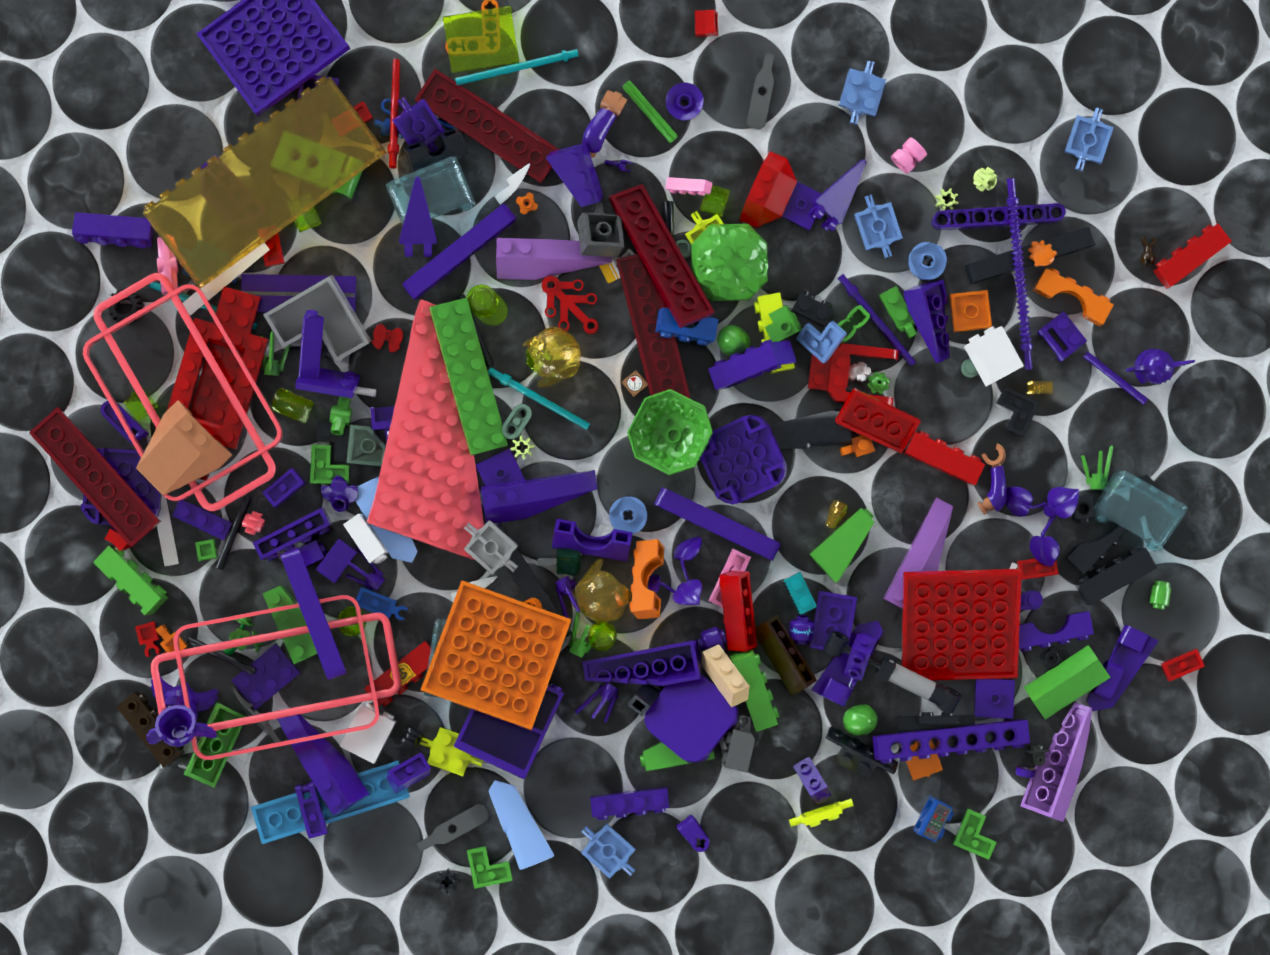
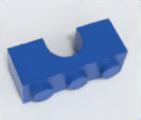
M663 307L658 312L655 333H659L664 338H672L674 336L678 337L679 341L690 342V340L697 341L698 345L708 346V344L715 342L718 319L707 317L695 322L693 328H679L669 308Z

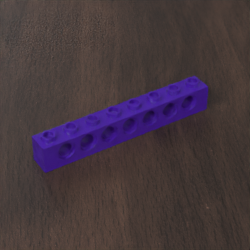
M1025 719L872 736L875 759L881 760V763L893 762L892 759L900 758V761L912 760L911 757L919 756V759L931 758V754H938V757L949 756V752H956L957 755L968 754V750H975L976 753L987 752V748L994 747V750H1005V746L1010 745L1013 748H1023L1024 744L1030 743L1028 720ZM1007 730L1011 732L1009 740H1006L1004 737ZM988 732H991L993 736L990 742H987L985 738ZM972 734L974 737V741L972 744L969 745L967 743V737L968 735ZM951 736H953L955 738V744L950 747L948 745V739ZM934 738L936 740V746L935 748L931 749L929 747V741ZM915 740L918 744V747L916 750L912 751L910 749V744L912 741ZM893 743H897L899 745V749L896 753H893L891 751V746Z

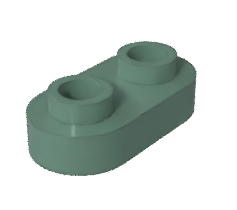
M519 404L515 406L503 424L502 433L507 439L513 440L518 438L531 419L532 412L527 405ZM525 411L526 416L523 418L519 417V412ZM509 427H515V432L509 433Z

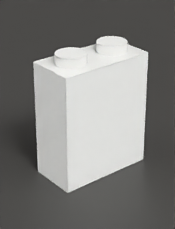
M994 326L983 331L985 335L981 337L979 334L968 339L970 343L964 346L985 386L1024 366L1002 326L996 329Z
M357 514L343 525L368 562L379 564L388 558L386 556L388 551L372 526L366 523L367 519L364 514Z
M370 703L360 705L349 728L371 723L375 718L374 705ZM385 711L383 714L379 712V718L375 725L365 730L346 733L340 747L375 764L397 723L394 720L395 716Z

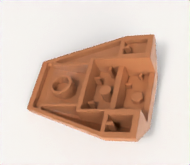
M177 400L164 413L136 469L164 496L219 469L232 454L219 441L215 440L192 416V413Z

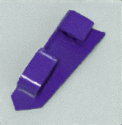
M879 621L858 624L851 633L849 646H853L857 633L875 639L876 641L870 655L872 657L883 634ZM841 654L840 657H834L811 689L845 707L857 682V679L844 675L849 654Z
M1124 625L1109 660H1106L1103 664L1111 678L1092 689L1087 698L1092 711L1112 708L1158 643L1157 639L1133 627Z

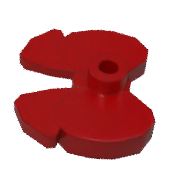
M379 324L374 329V340H372V343L379 350L385 340L389 341V351L391 353L396 352L400 349L399 345L403 341V331L400 328H395L392 331L387 330L383 324Z

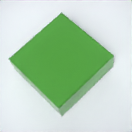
M215 539L195 542L198 561L219 558Z

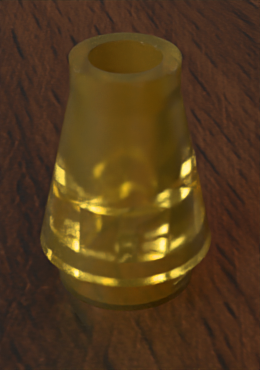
M835 499L830 504L825 525L835 529L847 514L848 505Z

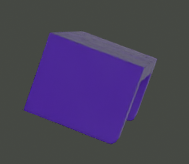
M395 406L370 407L373 431L390 429Z
M291 468L262 493L273 507L278 508L307 483L296 469Z
M338 538L316 570L333 583H337L339 581L338 578L346 569L348 563L359 552Z
M419 753L388 770L386 778L397 794L429 776L431 767L423 754Z

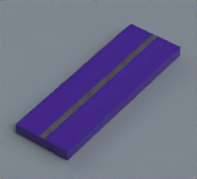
M241 274V291L261 297L257 313H267L329 276ZM334 276L356 313L357 277Z

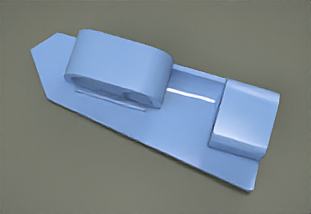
M379 477L357 486L358 497L355 502L366 519H368ZM371 525L393 559L413 562L418 551L411 538Z
M494 780L488 792L502 829L507 834L519 869L528 868L554 857L553 851L516 787Z

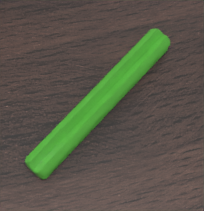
M627 81L623 85L624 91L669 143L676 140L677 134L631 81Z

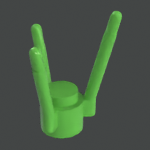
M273 331L270 334L269 359L266 358L265 352L262 370H264V375L279 376L280 371L284 370V364L291 344L286 346L281 362L278 364L279 360H273Z
M1113 446L1109 448L1104 474H1102V451H1099L1098 474H1092V477H1090L1085 456H1081L1086 475V484H1090V489H1105V484H1108Z
M576 611L572 630L573 634L569 642V646H571L569 652L583 657L585 653L588 654L591 646L602 633L606 624H602L588 644L584 641L590 625L587 624L581 638H576L575 641L580 612Z

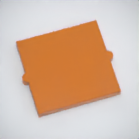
M932 739L929 741L931 749L935 748ZM916 741L913 745H910V749L912 751L916 750L918 747ZM931 754V758L919 759V756L911 757L912 760L906 761L913 781L925 776L930 777V774L943 770L938 754Z

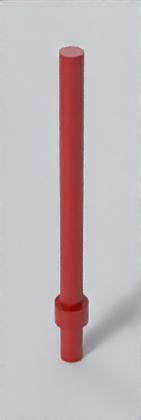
M393 59L390 144H388L387 152L389 154V168L391 169L397 168V155L399 154V145L397 144L398 129L392 122L398 116L399 59Z

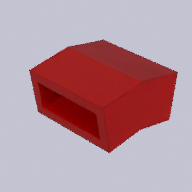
M716 10L695 11V37L718 36V12Z
M114 528L109 529L105 540L114 544L119 551L127 550L130 545Z

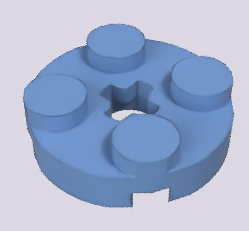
M922 242L916 245L908 256L909 269L919 280L930 281L938 278L943 273L947 263L946 253L942 247L931 242ZM926 256L928 259H932L930 262L931 266L922 263L924 261L923 257Z
M626 496L619 498L610 508L609 519L614 529L633 532L632 534L639 532L647 521L645 505L635 497ZM631 510L633 512L632 517L634 518L632 520H624V511L629 512Z

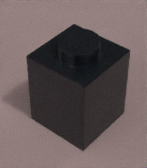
M643 684L627 705L643 716L660 695V692L651 685Z

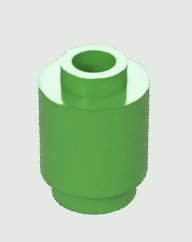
M1155 581L1154 585H1152L1149 604H1152L1154 609L1164 610L1165 607H1169L1170 583Z

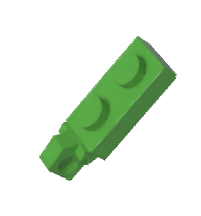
M897 286L880 294L879 297L896 328L900 332L905 331L909 339L916 336L917 333L913 327L915 322Z

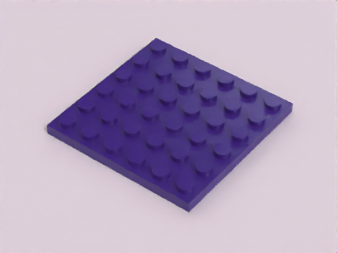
M242 0L197 33L198 37L257 117L351 49L314 0Z

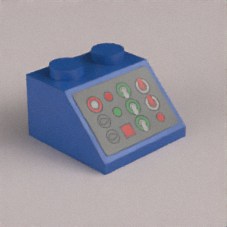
M930 795L913 830L918 835L936 842L937 839L940 840L945 832L943 827L946 821L950 822L954 814L952 811L953 807Z

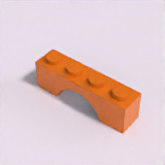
M1046 268L1042 271L1032 291L1047 299L1059 293L1071 294L1082 305V318L1099 327L1104 324L1114 305L1110 303L1109 298L1103 295L1097 296L1091 288L1077 285V281L1070 277L1064 278L1060 276V272L1054 268Z
M658 539L636 541V549H634L633 553L635 566L632 568L634 577L633 584H631L632 601H630L629 607L631 613L637 619L660 617L661 599L654 591L648 589L649 577L655 569L664 565L665 547Z

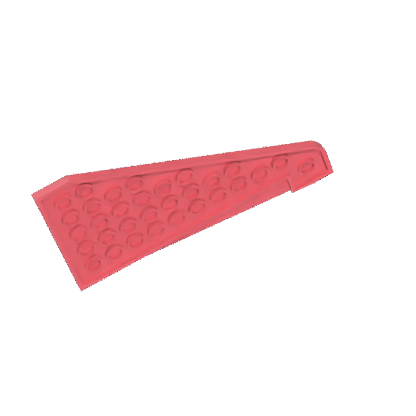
M421 299L419 300L412 323L410 340L375 497L366 523L475 560L464 550L472 537L464 527L468 523L477 530L484 526L474 455L470 456L430 313L429 308L435 306V304Z

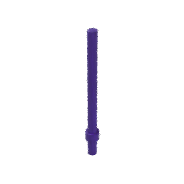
M844 274L837 279L847 290L845 292L850 297H853L870 314V319L894 348L899 350V354L911 367L916 361L860 295L859 289L855 284L852 285Z

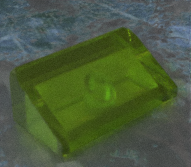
M280 388L275 393L271 410L306 424L314 402Z

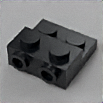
M806 291L804 294L800 292L791 312L795 313L802 329L806 324L810 323L822 334L834 312V309L831 308L832 304L825 300H822L820 303L814 300L815 296Z

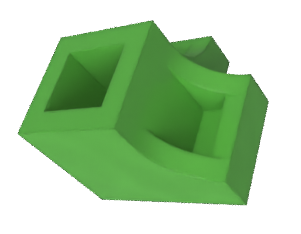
M787 305L770 313L769 316L773 323L765 327L772 342L784 340L802 330L795 313H792Z

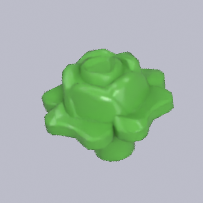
M875 372L872 376L868 377L867 387L871 389L873 394L878 393L881 395L885 390L889 389L887 384L890 383V380L886 378L885 373L879 374V372Z

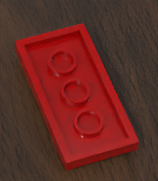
M855 388L835 419L837 424L901 454L921 422L920 419Z

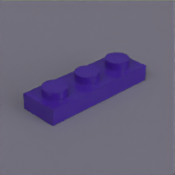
M185 500L178 502L172 515L224 541L233 525L232 522Z

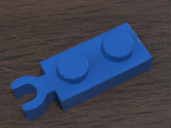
M363 587L360 588L356 598L361 608L373 613L385 614L389 619L394 614L398 620L402 621L405 618L399 615V611L402 609L408 611L406 606L397 607V600Z

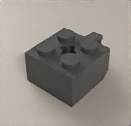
M601 202L595 203L592 206V212H583L577 221L581 255L618 257L624 248L621 218L618 215L604 213Z
M739 715L735 727H732L731 731H728L726 734L725 742L728 743L727 750L723 749L721 761L724 763L725 768L748 773L755 738L750 732L751 717Z

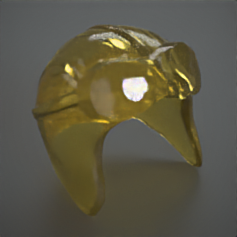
M557 327L546 328L523 343V346L528 345L529 354L534 362V368L543 378L537 384L539 388H545L572 377L579 369L581 359L580 345L570 333Z
M597 559L576 585L574 591L575 599L585 617L597 622L614 621L623 615L626 606L632 598V593L625 585L620 584L612 574L601 571L603 560Z

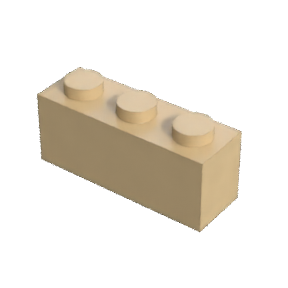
M718 644L703 651L701 666L729 705L733 707L748 700L750 686L721 646Z

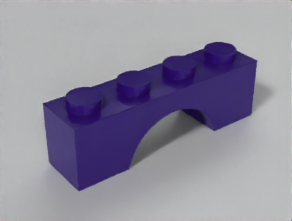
M557 519L552 548L627 562L633 532L613 529L605 536L594 537L583 533L578 528L576 522Z
M1083 611L1068 614L1062 628L1051 634L1039 631L1033 622L1020 624L1019 649H1021V652L1033 650L1032 646L1039 645L1040 648L1051 646V642L1058 641L1059 644L1069 643L1071 638H1077L1078 641L1089 639V635L1094 634L1090 612Z

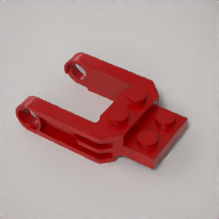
M842 343L837 347L827 363L824 364L811 354L808 389L827 391L834 402L845 403L851 392H846L850 356L873 359L889 358L898 361L899 350ZM870 395L893 406L894 398Z

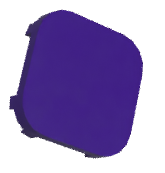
M757 415L743 416L713 430L709 443L700 458L715 490L714 494L717 499L732 505L778 486L783 482L787 473L786 461L769 424L765 419Z
M98 448L97 450L155 515L159 517L162 494L136 469L141 459L137 450ZM83 494L81 511H83L86 518L95 524L111 525Z
M702 674L701 679L666 685L645 713V724L651 734L688 763H698L707 760L710 757L708 755L731 727H735L738 721L737 705L731 707L718 688Z

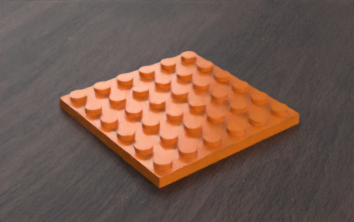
M461 581L421 691L532 730L572 619Z

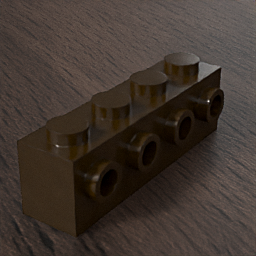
M778 614L755 627L757 640L791 695L806 689L817 681Z
M134 692L116 707L163 768L167 767L185 753L184 745L181 747L171 746L165 743L164 740L156 744H149V741H146L149 730L155 728L159 712L155 708L152 709L148 704L149 699L144 693Z

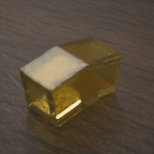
M1028 382V394H1053V382Z

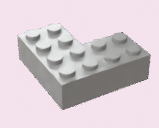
M333 275L263 314L284 348L302 337L303 317L306 311H317L318 315L324 317L322 340L335 362L371 342L370 337Z

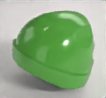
M727 325L718 332L717 343L720 350L729 357L736 353H746L745 349L749 348L750 339L741 327Z
M864 704L849 708L843 716L845 729L857 736L872 732L878 721L876 712L870 706Z

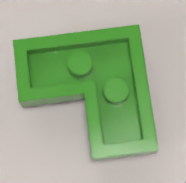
M312 445L310 483L331 484L333 478L339 475L349 485L350 465H331L332 446Z
M967 808L953 845L989 860L996 841L979 834L986 816Z
M486 846L467 850L474 889L513 881L509 861L490 865Z

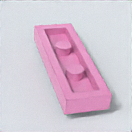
M732 549L721 574L729 571H745L751 557ZM719 578L708 601L723 608Z

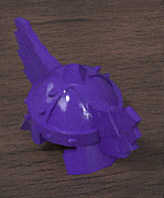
M1151 348L1143 351L1137 357L1135 366L1126 369V372H1135L1141 384L1148 381L1152 384L1160 385L1163 382L1166 383L1167 380H1171L1175 367L1194 363L1195 360L1173 361L1169 353Z
M160 675L166 708L174 705L185 706L181 685L173 687L165 682ZM151 679L152 686L150 688L153 691V696L156 698L153 679ZM186 682L190 707L197 719L198 712L207 711L211 706L215 705L214 702L218 699L217 694L219 691L213 688L207 692L197 693Z
M174 705L166 708L158 715L155 728L149 730L146 741H149V744H156L164 740L165 743L171 746L181 747L189 743L194 737L200 736L212 739L217 737L212 727L207 726V724L197 723L195 714L190 708L184 705Z

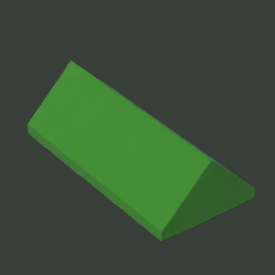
M1088 645L1026 685L1024 689L1046 720L1111 677Z
M216 702L207 724L247 716ZM242 726L217 730V737L212 739L200 737L197 744L199 750L205 755L231 752ZM194 752L184 775L215 788L228 757L204 760L199 758Z

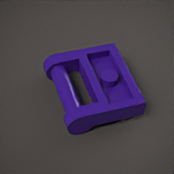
M1064 311L1037 331V334L1042 336L1056 353L1059 362L1063 361L1087 342ZM1049 329H1052L1066 346V351H1063L1050 335Z

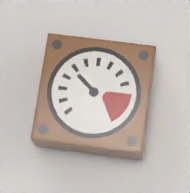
M636 370L621 382L633 397L648 386L647 382Z

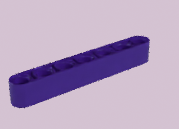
M505 203L408 278L402 286L413 300L418 299L517 220L516 216Z
M1058 203L1017 206L1020 208L1017 211L1022 216L1021 220H1019L1021 225L1058 223L1064 218L1066 213L1064 206ZM1009 206L942 210L933 216L931 223L934 229L940 231L1005 227L1011 224L1009 221L1011 217L1008 216L1010 213L1007 210ZM1052 209L1059 211L1060 216L1058 218L1052 216ZM1033 210L1039 211L1040 219H1035L1032 216ZM994 213H1000L1003 220L996 221ZM975 214H981L984 221L981 223L977 222ZM957 215L964 217L965 222L963 224H959L956 221ZM938 216L945 218V225L937 223L936 219Z
M661 487L654 502V505L771 561L774 560L781 546V543L664 487Z
M299 547L280 554L327 679L330 680L346 674V669Z

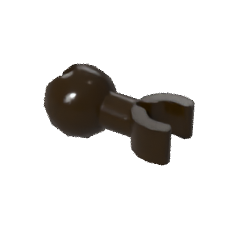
M1144 236L1141 242L1145 249L1140 257L1142 265L1148 267L1155 263L1152 247L1156 243V237H1153L1152 243L1148 245L1146 236Z

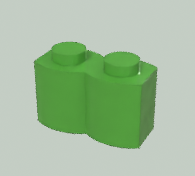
M861 305L853 308L846 319L837 324L847 333L840 344L847 342L856 330L860 329L868 321L870 314Z

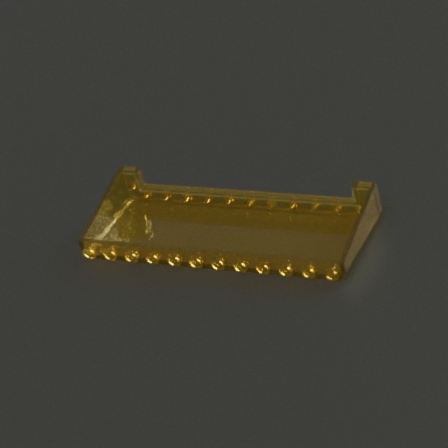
M324 75L315 82L317 86L312 90L308 87L300 93L302 97L297 101L294 98L284 104L286 109L281 112L279 110L269 115L270 120L264 124L261 121L253 127L255 131L250 135L247 132L238 138L239 143L235 146L229 144L222 149L224 154L218 158L214 155L206 161L208 164L206 167L201 169L199 166L190 173L192 177L188 180L182 178L174 184L177 188L170 192L167 189L159 195L161 198L156 203L151 201L143 207L145 209L142 212L199 289L387 153L331 77L326 78Z

